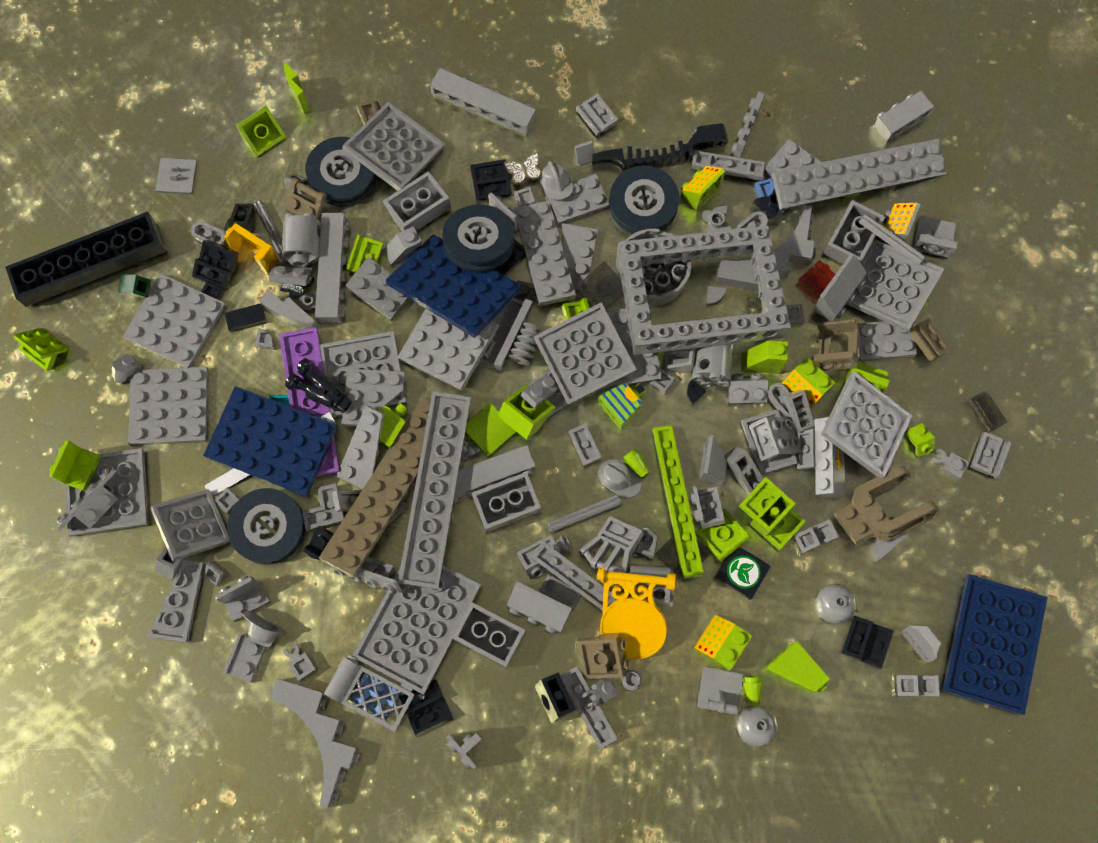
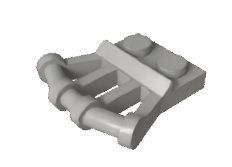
M609 516L598 535L582 547L579 554L582 558H586L591 567L596 570L604 566L606 571L629 573L631 554L635 552L636 546L644 535L643 530ZM604 542L594 557L591 551ZM611 546L615 547L606 563L602 562ZM622 551H624L622 566H613Z

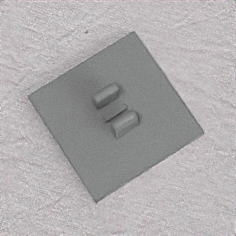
M161 158L155 191L192 194L197 160Z

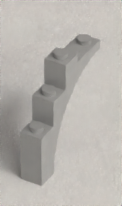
M804 206L796 230L787 241L774 250L780 278H784L787 272L790 273L792 263L809 265L810 261L815 259V241H810L812 231L809 230V224L812 225L814 214L811 213L812 206ZM751 259L720 261L716 284L759 291L757 282L754 280L755 271L754 266L751 265Z
M276 678L270 699L285 705L295 712L308 725L317 741L324 769L323 792L319 806L329 808L332 804L335 805L339 792H336L338 784H342L346 773L343 771L344 767L351 769L353 765H357L360 753H357L359 748L336 741L337 737L340 738L344 726L341 725L342 720L320 714V711L324 710L327 703L326 695L323 692Z

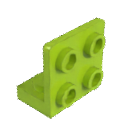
M65 440L64 444L59 447L55 462L50 466L49 477L85 492L102 456L83 449L69 440Z

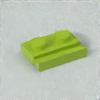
M357 234L346 271L356 273L367 257L377 263L383 242L361 237Z

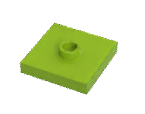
M725 508L722 509L725 524L703 529L701 526L695 531L696 536L720 562L751 538V535Z

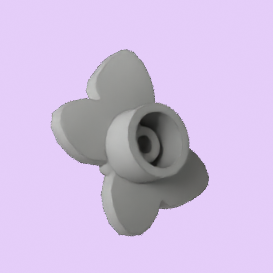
M725 204L715 207L713 211L706 210L703 212L702 218L709 225L706 232L732 229L725 220L727 206Z

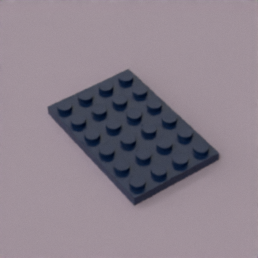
M435 234L431 235L423 243V246H420L386 279V285L473 338H476L521 290V284L495 269L486 272H471L457 267L448 259L444 250L443 239Z
M235 386L203 456L308 497L338 429V425Z
M971 574L966 575L942 691L1012 713L1025 715L1048 597Z

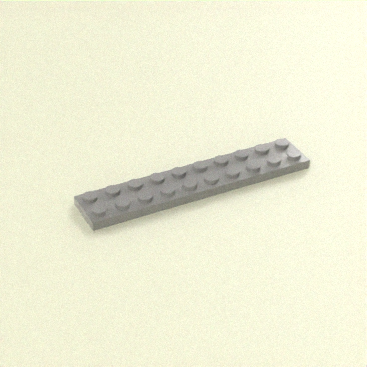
M939 139L776 171L771 174L779 209L781 210L943 176L947 172Z
M432 391L398 584L439 589L471 397Z

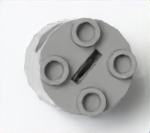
M289 213L285 215L283 220L281 256L285 261L294 266L305 267L307 264H312L319 260L321 223L315 219L314 214L295 215Z
M735 344L696 348L692 380L701 382L703 387H712V385L728 387L731 378Z
M630 564L629 573L667 577L668 573L674 574V568ZM637 583L635 586V591L638 594L644 593L643 591H641L640 593L638 592V587L640 585H645L647 588L649 587L648 583ZM656 584L653 589V598L656 606L672 607V590H666V585Z

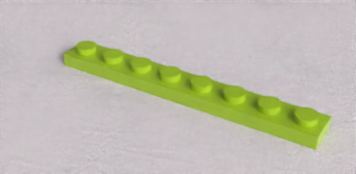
M672 425L655 427L652 431L683 579L703 576L704 571Z

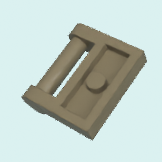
M294 177L290 182V189L283 207L296 215L314 214L315 219L318 220L327 195L308 187ZM298 189L315 198L316 202L297 193Z

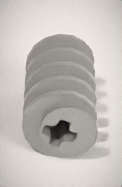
M523 323V329H520L519 335L516 337L517 342L513 343L514 349L510 350L511 355L508 358L521 365H530L531 363L527 358L533 359L534 357L530 351H537L533 347V345H537L533 337L540 334L541 330L533 324Z

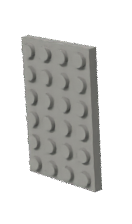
M444 565L442 566L438 590L398 584L402 590L400 594L386 592L352 656L423 695L452 643V638L469 605L473 602L481 587L479 583ZM400 568L394 578V580H396L397 583L399 579Z

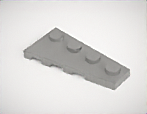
M758 91L756 98L752 97L748 107L751 108L750 113L746 112L743 123H745L744 128L740 127L737 138H739L738 143L735 142L731 153L734 154L733 157L741 158L761 107L764 93Z
M562 223L565 259L576 298L583 299L586 295L598 229Z
M365 406L339 468L340 472L337 473L336 477L361 489L365 487L376 469V459L379 454L378 446L382 435L385 413L370 406Z
M183 560L172 582L171 590L166 595L163 601L164 604L154 620L155 623L146 637L188 643L205 566L204 563Z

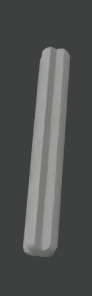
M258 200L254 203V208L281 261L289 263L281 256L282 238L264 203Z
M867 214L862 216L859 221L861 225L916 264H920L924 260L925 256L872 217Z
M615 495L548 522L549 530L551 532L558 531L620 506L621 499L618 495Z

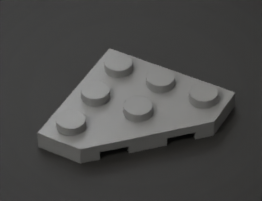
M347 369L345 394L352 403L342 415V425L357 427L365 406L379 410L385 405L388 406V403L404 392L405 372Z

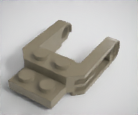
M898 466L888 471L884 478L876 477L856 487L852 496V503L834 512L835 518L855 545L872 537H876L880 541L889 542L934 519L939 514V508L933 501H929L892 520L888 519V515L875 498L894 489L896 485L910 478L911 474L905 466Z

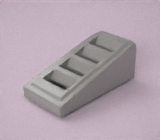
M799 389L783 395L796 431L799 433L815 427V421L805 390ZM799 397L798 401L793 402L794 398ZM802 404L801 408L795 409V406ZM805 412V415L798 417L797 414ZM808 419L809 422L800 425V421Z

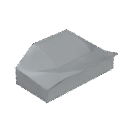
M906 625L900 630L926 663L933 662L937 658V651L941 642L928 626Z

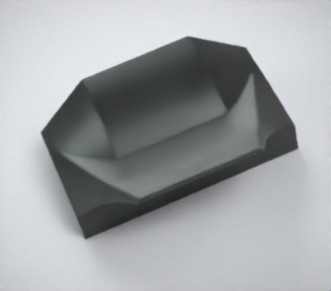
M254 203L235 204L232 215L227 220L223 231L228 230L235 223L247 231H251L255 221Z

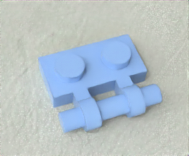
M367 673L364 674L360 681L361 687L372 684L371 677ZM387 684L376 685L379 697L390 694ZM373 687L362 690L364 691L365 701H368L370 695L376 698ZM392 687L393 692L399 691ZM401 693L394 695L395 701H397ZM357 694L352 696V702L356 704L362 703L361 696ZM391 696L380 699L383 711H385L384 707L386 704L394 707ZM372 702L366 704L367 709L373 714L380 712L378 705ZM390 712L384 713L386 720L389 717Z

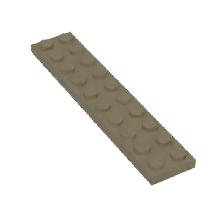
M424 397L421 398L398 437L386 452L319 556L320 560L355 578L417 479L430 400Z

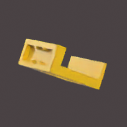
M236 223L226 231L224 238L230 248L238 251L242 245H245L256 253L254 258L261 270L269 275L273 266H275V262H279L273 248Z

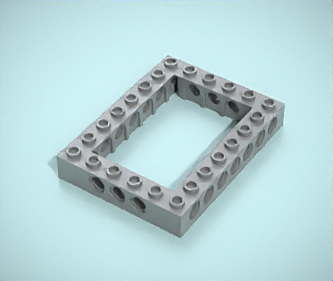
M768 225L618 242L617 257L634 355L787 337L791 327ZM753 253L751 265L754 266V280L757 282L759 290L758 299H761L763 308L761 313L652 325L641 265L647 267L650 264L664 263L665 265L668 262H687V260H705V258L713 257L724 258V256H742V254Z

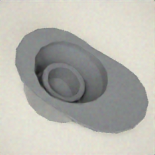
M549 161L542 171L540 177L541 185L548 197L555 200L565 199L572 194L573 183L561 164H552Z
M610 459L605 461L598 470L600 483L620 497L631 498L641 489L640 476L622 461Z
M241 610L242 616L249 621L247 632L253 642L270 647L278 634L285 633L282 627L268 622L251 611Z

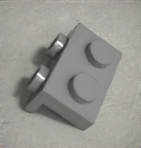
M739 373L732 374L728 390L729 403L767 402L768 379L763 374L753 373L751 376H744V374Z
M692 486L694 493L690 494L692 504L697 505V510L694 511L696 522L701 523L702 529L725 524L717 486L697 490V486Z

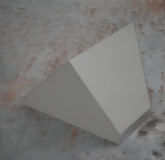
M696 348L665 351L662 369L691 374L694 367Z

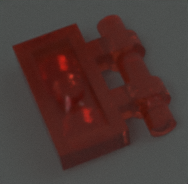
M821 260L815 264L819 269L818 271L811 267L798 280L817 299H819L830 283L822 275L825 274L830 280L836 275L830 270V266L827 263L824 264Z

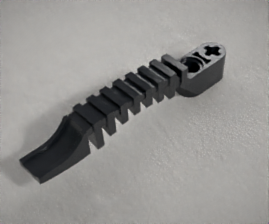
M718 123L696 127L692 130V138L688 143L683 144L682 140L678 141L676 150L675 145H670L669 153H667L666 148H662L661 155H659L658 149H654L653 156L650 157V151L645 150L644 158H642L641 149H636V156L633 159L632 146L627 147V159H624L623 148L598 152L592 155V166L611 164L623 171L636 166L658 168L662 165V167H667V164L684 163L686 157L688 161H692L694 150L719 148L728 144L725 125Z

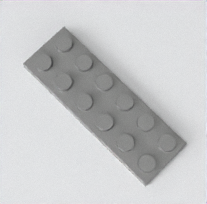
M544 201L514 208L539 306L575 299V290L550 202Z

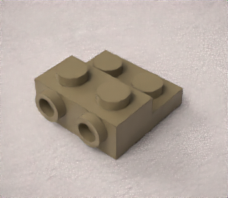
M620 633L600 634L599 637L578 639L577 644L584 679L621 678L626 673V670L629 669V660L623 654V651L626 649L625 639L621 638Z

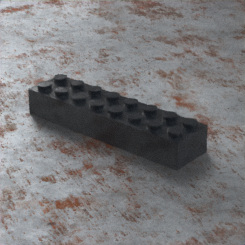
M147 211L8 265L5 268L16 299L27 307L167 251L156 222Z

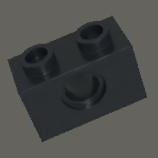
M559 672L541 679L534 686L551 724L568 717L576 711Z

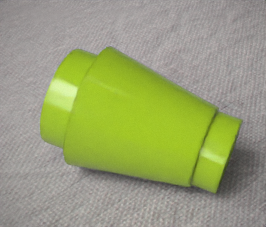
M635 448L623 457L624 463L640 477H643L650 471L640 451H637Z
M745 676L743 686L748 706H760L763 686L761 676Z

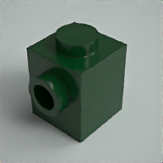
M121 275L118 293L132 298H148L151 280L138 275Z

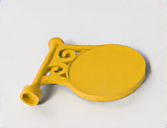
M604 566L598 568L597 580L604 583L603 615L600 622L601 634L620 633L621 638H624L626 643V649L623 651L624 657L629 659H642L655 654L664 644L667 634V623L662 611L654 602L653 589L658 584L666 585V590H675L676 574L668 573L667 577L606 571ZM637 583L649 584L648 588L645 585H640L638 587V592L640 593L641 591H643V594H638L635 591V586ZM613 584H618L612 590V596L617 600L608 605L609 588ZM622 587L624 588V593H617V591H621Z

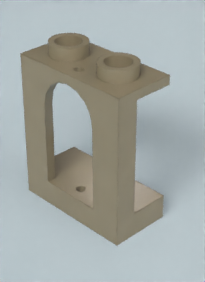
M846 319L843 321L817 323L820 339L818 354L814 355L815 364L822 371L857 368L859 328L856 320ZM837 335L847 336L848 351L830 353V343L833 337Z

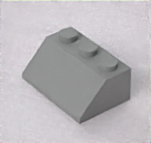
M429 171L383 200L384 205L401 231L413 226L417 231L451 209L449 197Z
M851 253L820 295L813 310L831 322L836 317L841 318L846 310L843 308L845 304H850L856 296L854 294L855 290H860L866 282L864 277L867 272L854 254Z
M516 582L507 603V608L510 609L509 613L517 617L523 615L528 618L527 621L535 626H538L540 623L546 626V631L554 635L557 632L561 634L572 610L571 607L519 582Z

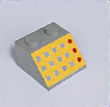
M894 204L891 210L887 209L884 215V220L886 221L883 226L902 240H905L921 204ZM880 237L878 238V241L889 245L887 242H885L884 240H882Z

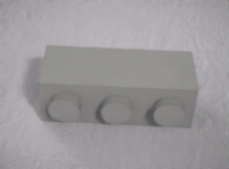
M922 91L916 94L912 93L902 103L897 102L889 111L881 112L876 117L877 120L874 127L884 140L888 142L929 116L934 106Z

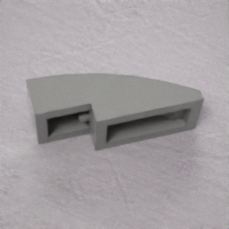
M269 291L259 300L266 310L285 322L307 329L318 328L316 322L289 297L282 302L274 293Z

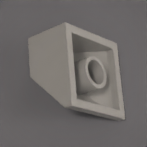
M709 435L704 446L699 481L722 486L729 477V469H726L727 461L714 436Z

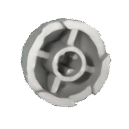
M830 584L822 588L817 594L815 610L820 618H823L830 624H841L848 621L854 615L856 598L847 587L840 584Z
M756 705L748 706L740 712L737 717L736 728L742 741L750 746L760 747L766 746L773 741L777 734L778 724L772 711L764 706Z

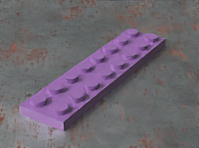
M317 327L279 334L286 380L291 374H297L309 385L313 384L312 381L298 374L297 366L301 360L307 358L312 362L314 373L317 375L324 374ZM287 388L290 407L318 418L330 412L328 407L305 397V391L299 389L289 390ZM335 435L317 477L340 472Z

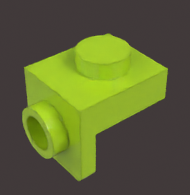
M923 423L906 429L905 435L916 447L915 454L917 457L927 455L935 450V437Z

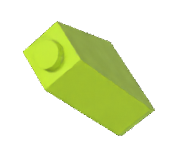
M768 340L742 352L741 371L779 374L787 362L788 342Z
M797 641L789 645L763 668L766 672L809 693H815L816 691L821 693L828 686L826 682L830 680Z

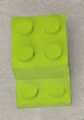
M767 477L738 506L753 519L750 525L778 550L806 522L792 509L796 503Z

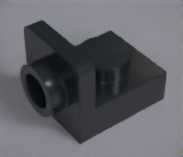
M319 525L315 529L310 543L303 551L311 558L320 560L319 556L334 533Z

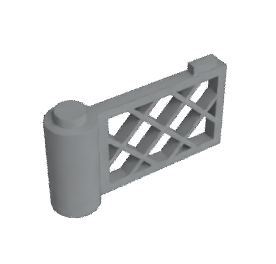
M351 655L348 658L343 657L324 694L396 732L415 696L412 693L413 689L403 683L401 686H398L359 665V660ZM365 672L370 675L372 684L361 687L359 679L362 673ZM387 684L390 694L379 697L376 685ZM373 687L376 698L365 701L362 690ZM392 687L399 691L393 692ZM359 691L362 703L353 705L348 702L351 694ZM402 692L409 696L405 704L396 705L395 694ZM391 696L394 708L383 711L380 699ZM377 701L380 712L373 715L368 713L366 704ZM395 710L397 720L394 725L386 722L384 713Z

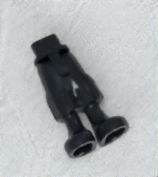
M307 358L299 362L297 372L302 377L312 381L313 384L309 385L297 374H291L285 382V387L289 390L299 389L305 391V397L334 411L338 410L341 413H345L352 403L347 398V395L333 384L331 379L324 374L317 375L314 373L312 362Z

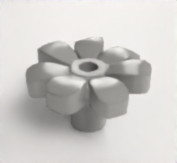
M464 439L462 458L467 459L469 455L479 453L480 447L472 443V440Z

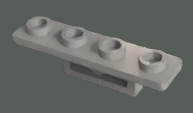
M113 466L110 469L106 468L99 475L101 479L96 484L92 483L85 490L87 494L82 499L77 498L72 503V509L68 514L64 512L57 519V529L59 531L74 516L91 528L118 500V497L103 486L116 473V469Z
M367 557L355 578L332 566L333 572L338 576L342 577L344 575L350 577L355 582L361 581L370 587L382 588L387 593L400 594L402 591L397 581L391 579L396 570L393 565Z

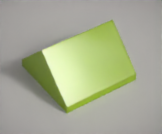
M264 106L236 125L241 137L256 156H259L286 138V135L267 106Z

